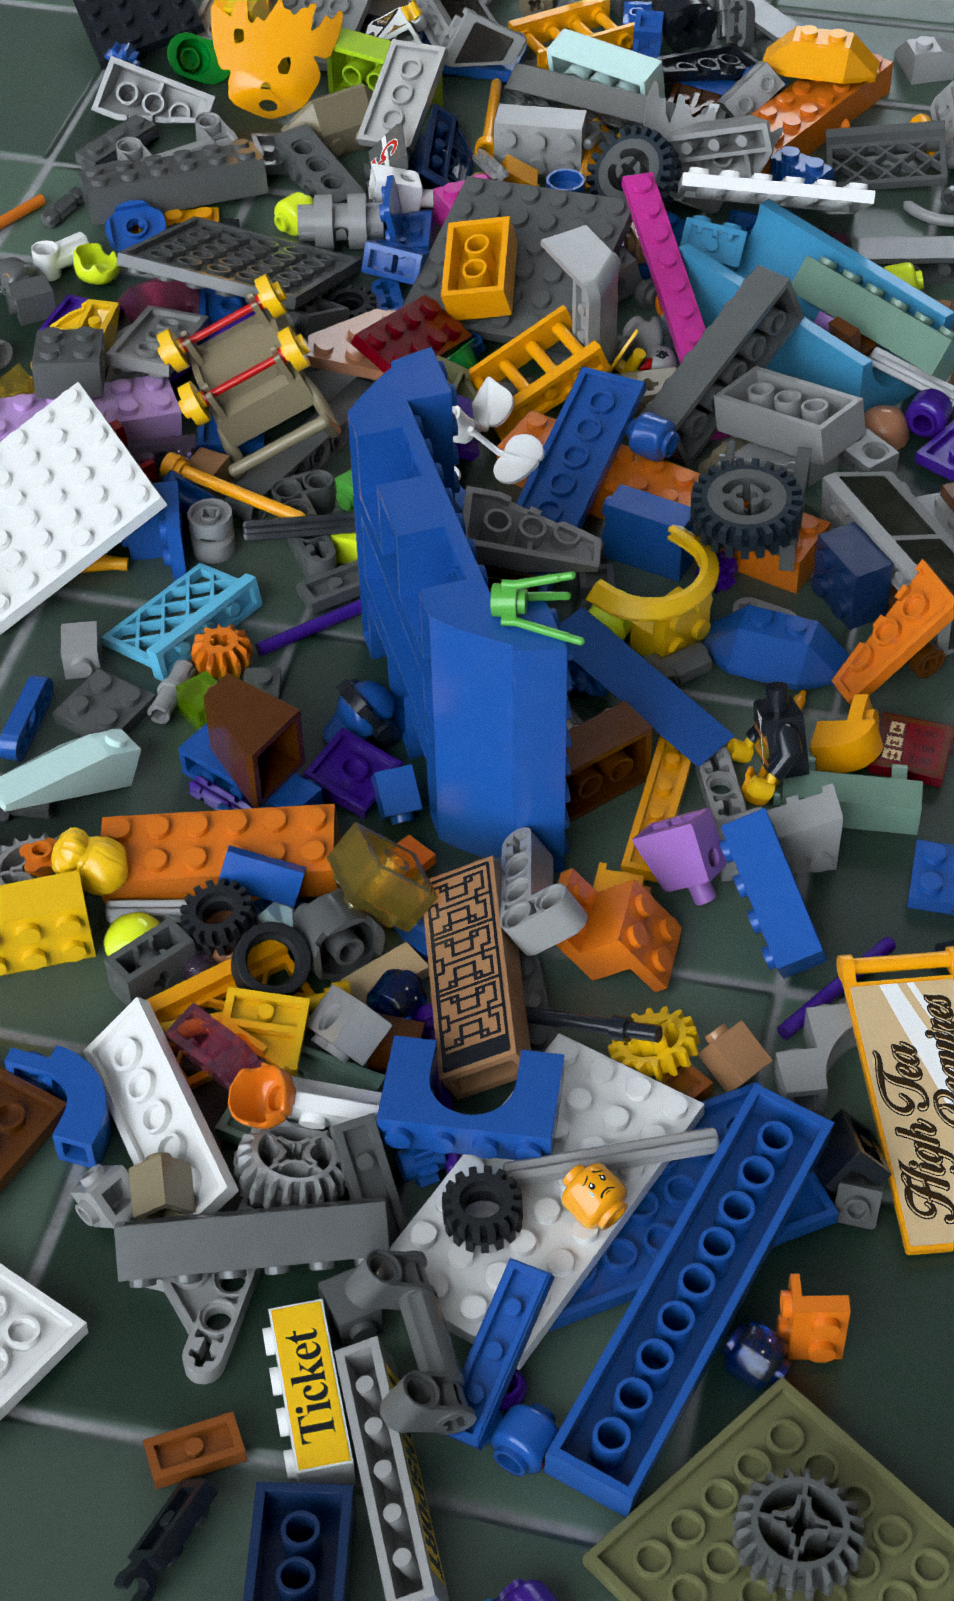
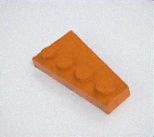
M924 559L915 568L918 573L908 586L903 584L894 596L898 600L885 617L880 615L872 625L874 627L873 633L866 643L859 642L831 681L850 705L854 694H869L870 696L954 619V594Z

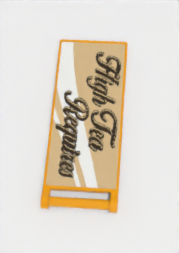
M954 946L946 947L945 951L853 958L851 954L838 955L837 973L842 982L881 1151L892 1174L888 1181L905 1253L907 1255L953 1252ZM946 967L951 974L867 982L856 981V974Z

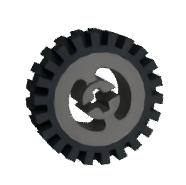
M637 125L631 126V132H629L624 127L619 129L621 137L618 138L614 133L608 136L611 141L610 145L607 146L603 141L598 145L603 152L600 155L594 151L591 158L596 162V165L588 163L587 170L592 174L586 176V183L591 186L587 188L589 194L626 199L624 192L619 190V180L622 182L623 176L653 172L662 201L665 200L669 204L673 202L674 198L669 193L670 191L678 193V185L675 181H680L682 173L678 169L682 168V164L678 159L677 151L656 130L652 131L646 126H643L641 130ZM648 159L649 171L637 160Z
M736 458V466L733 467L729 460L721 462V470L715 464L708 468V474L702 472L698 476V482L695 481L692 487L690 523L693 526V533L696 537L700 536V542L704 546L712 542L711 551L719 553L725 547V556L733 558L735 551H741V559H749L750 551H755L757 559L764 558L766 548L771 555L778 553L779 545L784 549L788 547L790 539L795 540L798 535V529L801 528L803 495L800 484L796 485V478L793 475L787 477V470L782 466L774 472V463L767 461L764 467H759L760 459L752 458L751 465H744V458ZM744 501H749V516L744 515Z

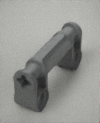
M373 1249L346 1279L344 1284L345 1293L354 1305L362 1309L401 1310L419 1371H409L382 1400L380 1414L384 1422L391 1429L400 1433L427 1432L449 1435L468 1429L477 1420L476 1413L472 1407H468L463 1391L465 1386L464 1375L459 1368L438 1301L436 1287L429 1283L425 1271L427 1266L425 1254L417 1250L404 1252Z

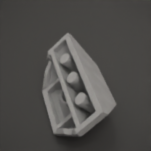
M753 115L697 122L662 134L677 151L678 159L682 164V168L678 170L682 174L683 172L688 173L690 167L709 169V175L719 176L722 170L741 172L740 178L750 179L754 173L762 172L775 151L769 121Z

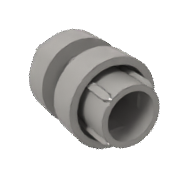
M366 193L347 194V203H334L333 194L314 195V204L298 205L297 208L299 242L315 241L317 247L335 250V241L349 240L350 250L365 249L366 241L370 239H384V222H381L379 214V204L383 202L367 203Z

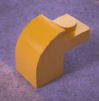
M854 694L847 720L817 721L810 744L812 756H816L815 766L817 771L832 773L854 772L868 766L881 754L884 746L879 732V713L877 709H873L869 694Z

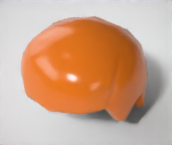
M262 1062L258 1068L241 1069L229 1090L228 1106L232 1117L243 1125L257 1129H271L286 1121L293 1111L296 1087L291 1074L277 1065Z

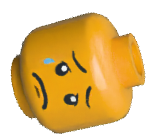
M594 1163L586 1168L582 1164H578L563 1179L562 1183L566 1188L562 1194V1204L586 1229L593 1230L600 1227L602 1230H606L614 1225L628 1208V1204L625 1202L627 1198L626 1186L604 1164Z

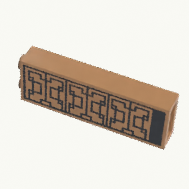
M493 855L421 882L435 1040H437L439 1080L457 1100L517 1080L521 1051H531L519 949L500 925L501 866Z

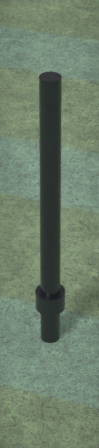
M526 1006L527 1022L531 1024L608 1035L611 1040L630 1042L632 1039L659 1043L663 1036L661 1026L634 1022L632 1017L613 1015L611 1018Z

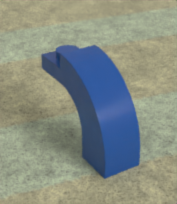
M56 1045L50 1058L36 1051L26 1052L11 1047L4 1060L8 1072L67 1102L63 1116L52 1134L58 1159L88 1168L101 1164L111 1138V1117L104 1086L96 1070L77 1053Z

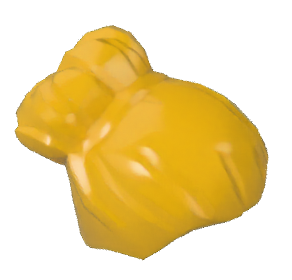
M74 827L62 832L53 846L51 854L53 871L56 874L79 870L82 888L88 893L100 896L107 895L119 889L127 880L128 866L125 847L112 838L106 836L89 837L84 830Z

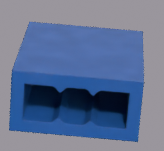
M620 484L612 496H607L602 507V515L605 516V526L601 535V539L604 542V557L680 582L694 562V558L686 550L667 539V536L671 534L668 532V528L672 525H678L693 533V526L690 523L691 507Z

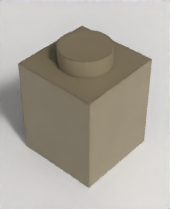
M158 1152L148 1155L146 1161L128 1168L134 1219L184 1216L196 1212L191 1163L173 1158L170 1153Z

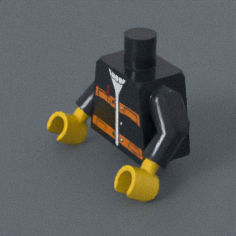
M772 682L765 686L766 698L758 699L753 703L754 725L746 732L747 738L745 741L732 738L726 745V749L731 754V760L738 763H748L751 761L755 745V752L768 775L766 779L754 775L748 783L747 793L761 801H767L772 798L777 780L782 781L785 778L810 774L803 714L792 696L788 695V684L784 682Z

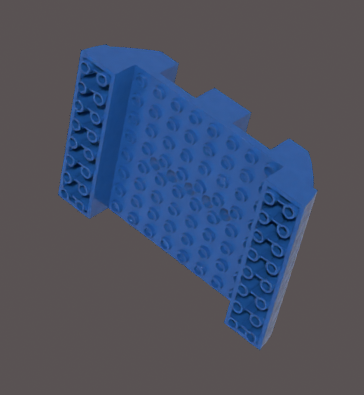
M432 347L392 361L391 368L378 378L348 411L363 637L372 660L387 657L389 693L393 697L395 705L393 718L402 732L401 739L408 758L414 759L423 756L426 758L429 814L438 839L482 858L492 855L494 858L502 855V845L505 839L515 830L528 827L552 854L553 872H563L564 855L569 854V844L565 829L570 828L565 803L570 802V792L566 776L571 774V768L566 748L571 747V737L566 720L572 718L571 706L567 697V691L572 690V679L567 667V661H572L573 659L571 643L516 626H501V617L491 616V592L488 590L487 572L483 564H477V552L473 539H466L464 518L460 512L458 501L455 499V493H460L458 475L454 471V465L459 464V454L457 446L453 442V436L458 435V423L455 414L452 412V406H457L458 404L457 393L454 384H448L447 371L443 360L438 361ZM528 601L527 613L519 614L518 616L519 618L560 630L557 611L555 608L549 609L546 601Z

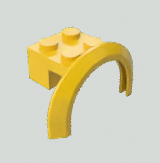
M670 526L668 532L671 534L667 536V539L691 554L699 566L700 572L697 578L687 588L683 589L677 586L662 597H640L625 593L600 579L586 597V601L602 611L617 618L632 621L630 647L643 657L657 653L663 658L696 641L703 640L711 627L712 592L719 577V562L715 552L711 551L709 544L704 546L700 542L699 536L696 537L694 533L682 526Z

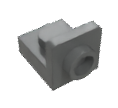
M854 1168L837 1186L834 1206L839 1212L838 1223L874 1229L882 1200L884 1183L878 1186Z

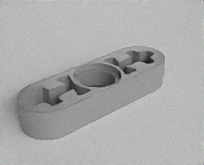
M725 747L719 749L699 768L695 765L706 808L710 807L714 821L727 817L723 815L724 808L729 807L730 816L747 811L730 754ZM711 761L718 765V771L713 772ZM723 785L731 791L726 794H717L711 788Z

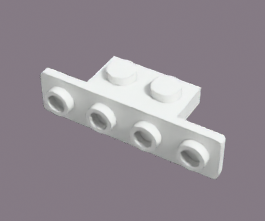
M291 1076L296 1087L293 1111L287 1117V1120L299 1121L301 1126L311 1129H324L325 1127L329 1128V1126L373 1113L377 1124L381 1092Z

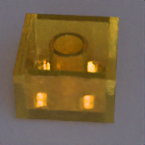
M357 822L351 826L327 856L334 872L333 878L340 885L345 895L343 897L345 903L352 909L364 910L374 915L386 927L392 928L396 926L409 933L438 898L414 852Z

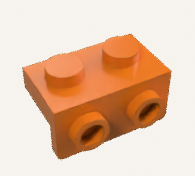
M790 1274L788 1290H780L781 1314H777L776 1319L777 1339L780 1342L786 1340L789 1345L787 1360H811L816 1363H826L833 1359H842L851 1313L849 1295L802 1296L800 1274Z

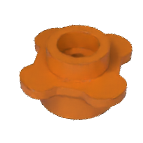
M46 838L43 841L40 840L32 844L26 843L22 845L19 852L20 856L24 857L26 861L24 870L38 877L53 874L51 854L57 840Z

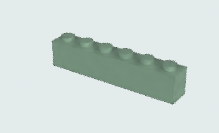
M808 255L806 256L792 281L796 295L834 318L837 316L841 317L858 328L864 336L931 376L947 382L954 369V331L942 325L937 330L931 326L934 321L933 319L918 311L913 316L907 312L909 305L894 297L889 302L883 298L885 291L870 283L866 287L860 285L861 277L844 269L843 273L836 271L835 269L838 264L822 255L819 260Z

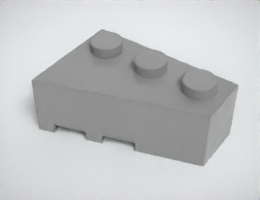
M833 783L822 786L823 793L799 800L797 794L786 798L787 804L767 810L793 874L836 870L843 814ZM760 806L716 820L715 824L720 841L725 839L721 829L722 825L763 809V807ZM734 861L726 862V867L720 872L721 881L734 880L733 876L739 874Z

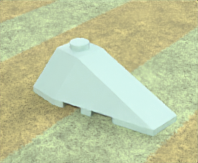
M110 729L104 732L88 734L60 744L0 776V807L6 812L129 787L133 782L141 748L122 729Z

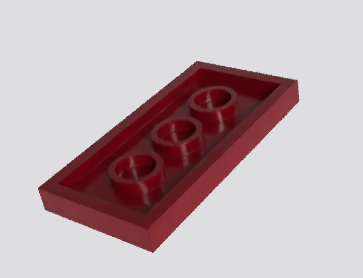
M425 294L356 333L350 344L385 373L391 368L392 361L432 347L436 357L439 355L446 358L468 343L472 334L458 320L453 319L445 312L437 301Z

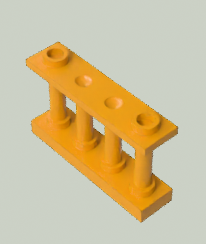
M582 0L508 21V29L514 32L520 31L527 38L526 44L537 55V68L549 70L546 51L548 47H545L542 43L555 40L564 28L631 51L633 49L635 22L621 26L616 25L610 19V0ZM599 26H602L605 29L604 31L597 33H593L590 30L592 28H596Z
M564 305L468 369L471 377L469 381L476 390V393L480 390L487 376L495 381H501L507 377L519 391L513 396L514 408L509 417L500 426L493 427L501 441L531 410L544 415L567 399L582 366L604 372L611 369L602 347L596 340L583 347L571 333L572 319ZM561 341L573 355L559 365H556L546 354L545 350ZM534 359L546 374L529 384L518 369Z

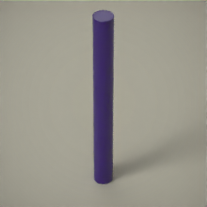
M361 599L256 643L257 653L262 657L362 614Z
M886 936L860 958L887 956L896 949V944L890 937ZM856 974V981L861 979L865 974ZM839 976L777 1027V1032L783 1039L788 1040L804 1027L806 1008L816 1007L821 1004H831L844 993Z

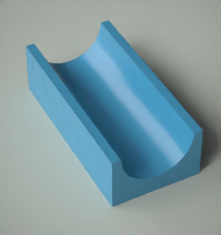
M770 199L760 203L755 225L744 244L738 270L723 266L689 243L678 247L705 329L714 322L721 313L725 303L732 299L741 287L743 280L753 272L757 265L789 278L792 283L807 255L816 260H819L822 255L838 264L835 269L836 271L843 273L844 269L861 277L860 285L866 287L870 283L885 291L883 298L889 302L894 297L909 305L907 312L913 316L918 311L934 320L931 326L937 330L940 329L941 325L952 330L953 310ZM796 295L804 319L765 369L863 398L864 412L876 405L894 406L919 391L872 367L873 360L869 358L870 355L866 357L822 329L819 325L813 323L819 311L823 310ZM877 343V347L901 358L900 356L896 355L895 353L891 352L890 350L886 349L885 347Z

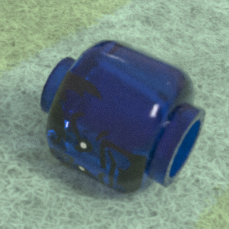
M389 969L383 973L369 990L366 997L367 1006L377 1014L381 1013L410 1020L415 1019L419 1008L424 1006L427 1001V995L420 977L410 970L403 971L400 969Z
M757 1320L749 1322L746 1326L740 1322L720 1351L725 1356V1370L755 1391L763 1389L769 1382L774 1384L781 1377L784 1378L792 1365L791 1362L785 1359L789 1349L788 1342Z

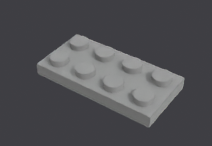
M392 39L356 138L359 145L374 147L396 124L403 123L406 151L413 154L448 57L446 47Z
M148 305L106 353V366L116 367L122 372H144L154 378L170 377L174 372V368L171 364L166 366L157 351V348L160 347L157 334L170 328L177 338L181 337L179 332L184 329L192 336L209 326V316Z

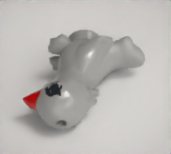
M664 313L660 317H652L649 321H645L641 316H635L627 322L623 329V336L627 339L619 343V349L622 350L634 331L638 329L639 333L628 350L632 349L634 351L635 348H641L646 352L644 362L639 368L640 371L668 367L677 368L676 354L669 347L663 346L664 336L670 334Z

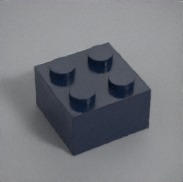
M855 522L819 534L817 548L814 553V575L811 580L814 593L826 602L834 616L841 619L849 630L873 622L880 615L885 617L893 563Z

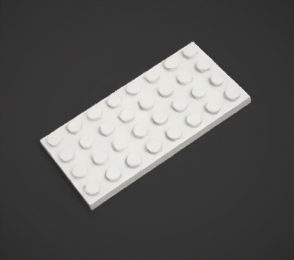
M560 1033L544 1051L547 1053L564 1054V1082L553 1154L692 1131L704 1115V1103ZM463 1154L389 1249L390 1251L404 1252L417 1250L425 1254L427 1259L425 1271L429 1283L436 1287L438 1301L447 1330L473 1344L510 1258L552 1273L555 1277L516 1368L520 1370L670 1161L611 1171L627 1188L625 1202L628 1204V1208L623 1216L606 1230H602L600 1227L593 1230L586 1229L563 1206L562 1194L566 1188L562 1183L563 1179L518 1186L522 1192L523 1220L520 1233L515 1231L516 1239L511 1244L504 1239L503 1249L497 1251L494 1244L489 1245V1253H481V1246L479 1245L475 1246L474 1252L466 1251L465 1241L458 1247L453 1243V1235L448 1237L445 1232V1225L443 1224L442 1193L446 1192V1184L449 1180L456 1183L455 1174L460 1171L467 1177L469 1176V1167L476 1166L477 1173H484L485 1165L492 1166V1174L496 1175L499 1168L503 1170L505 1162L514 1160L500 1158L482 1159L474 1155ZM477 1201L470 1204L465 1211L470 1216L486 1218L496 1214L500 1207L491 1201Z

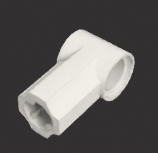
M78 232L57 242L49 240L36 242L31 247L33 267L39 275L45 274L48 282L57 280L62 275V269L74 265V249L79 245L89 243L86 235Z

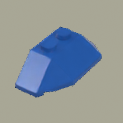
M747 605L712 622L703 642L712 661L725 673L768 684L784 682L788 684L789 689L793 690L819 688L828 684L835 686L831 680L850 656L819 621L752 605Z

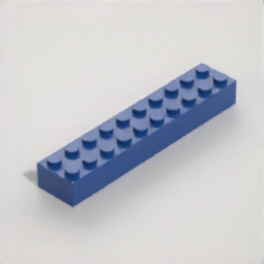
M754 1083L548 1449L544 1473L625 1518L632 1512L827 1147L835 1122Z

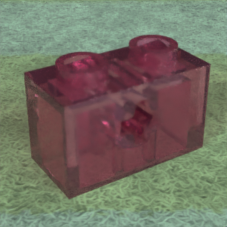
M194 1002L165 1032L185 1058L228 1092L237 1073L241 1069H254L261 1066L262 1062L245 1041Z

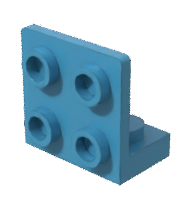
M694 215L693 218H686L680 246L689 243L723 266L738 270L748 231L741 230V226L734 223L725 222L723 225L711 223V219L708 217Z

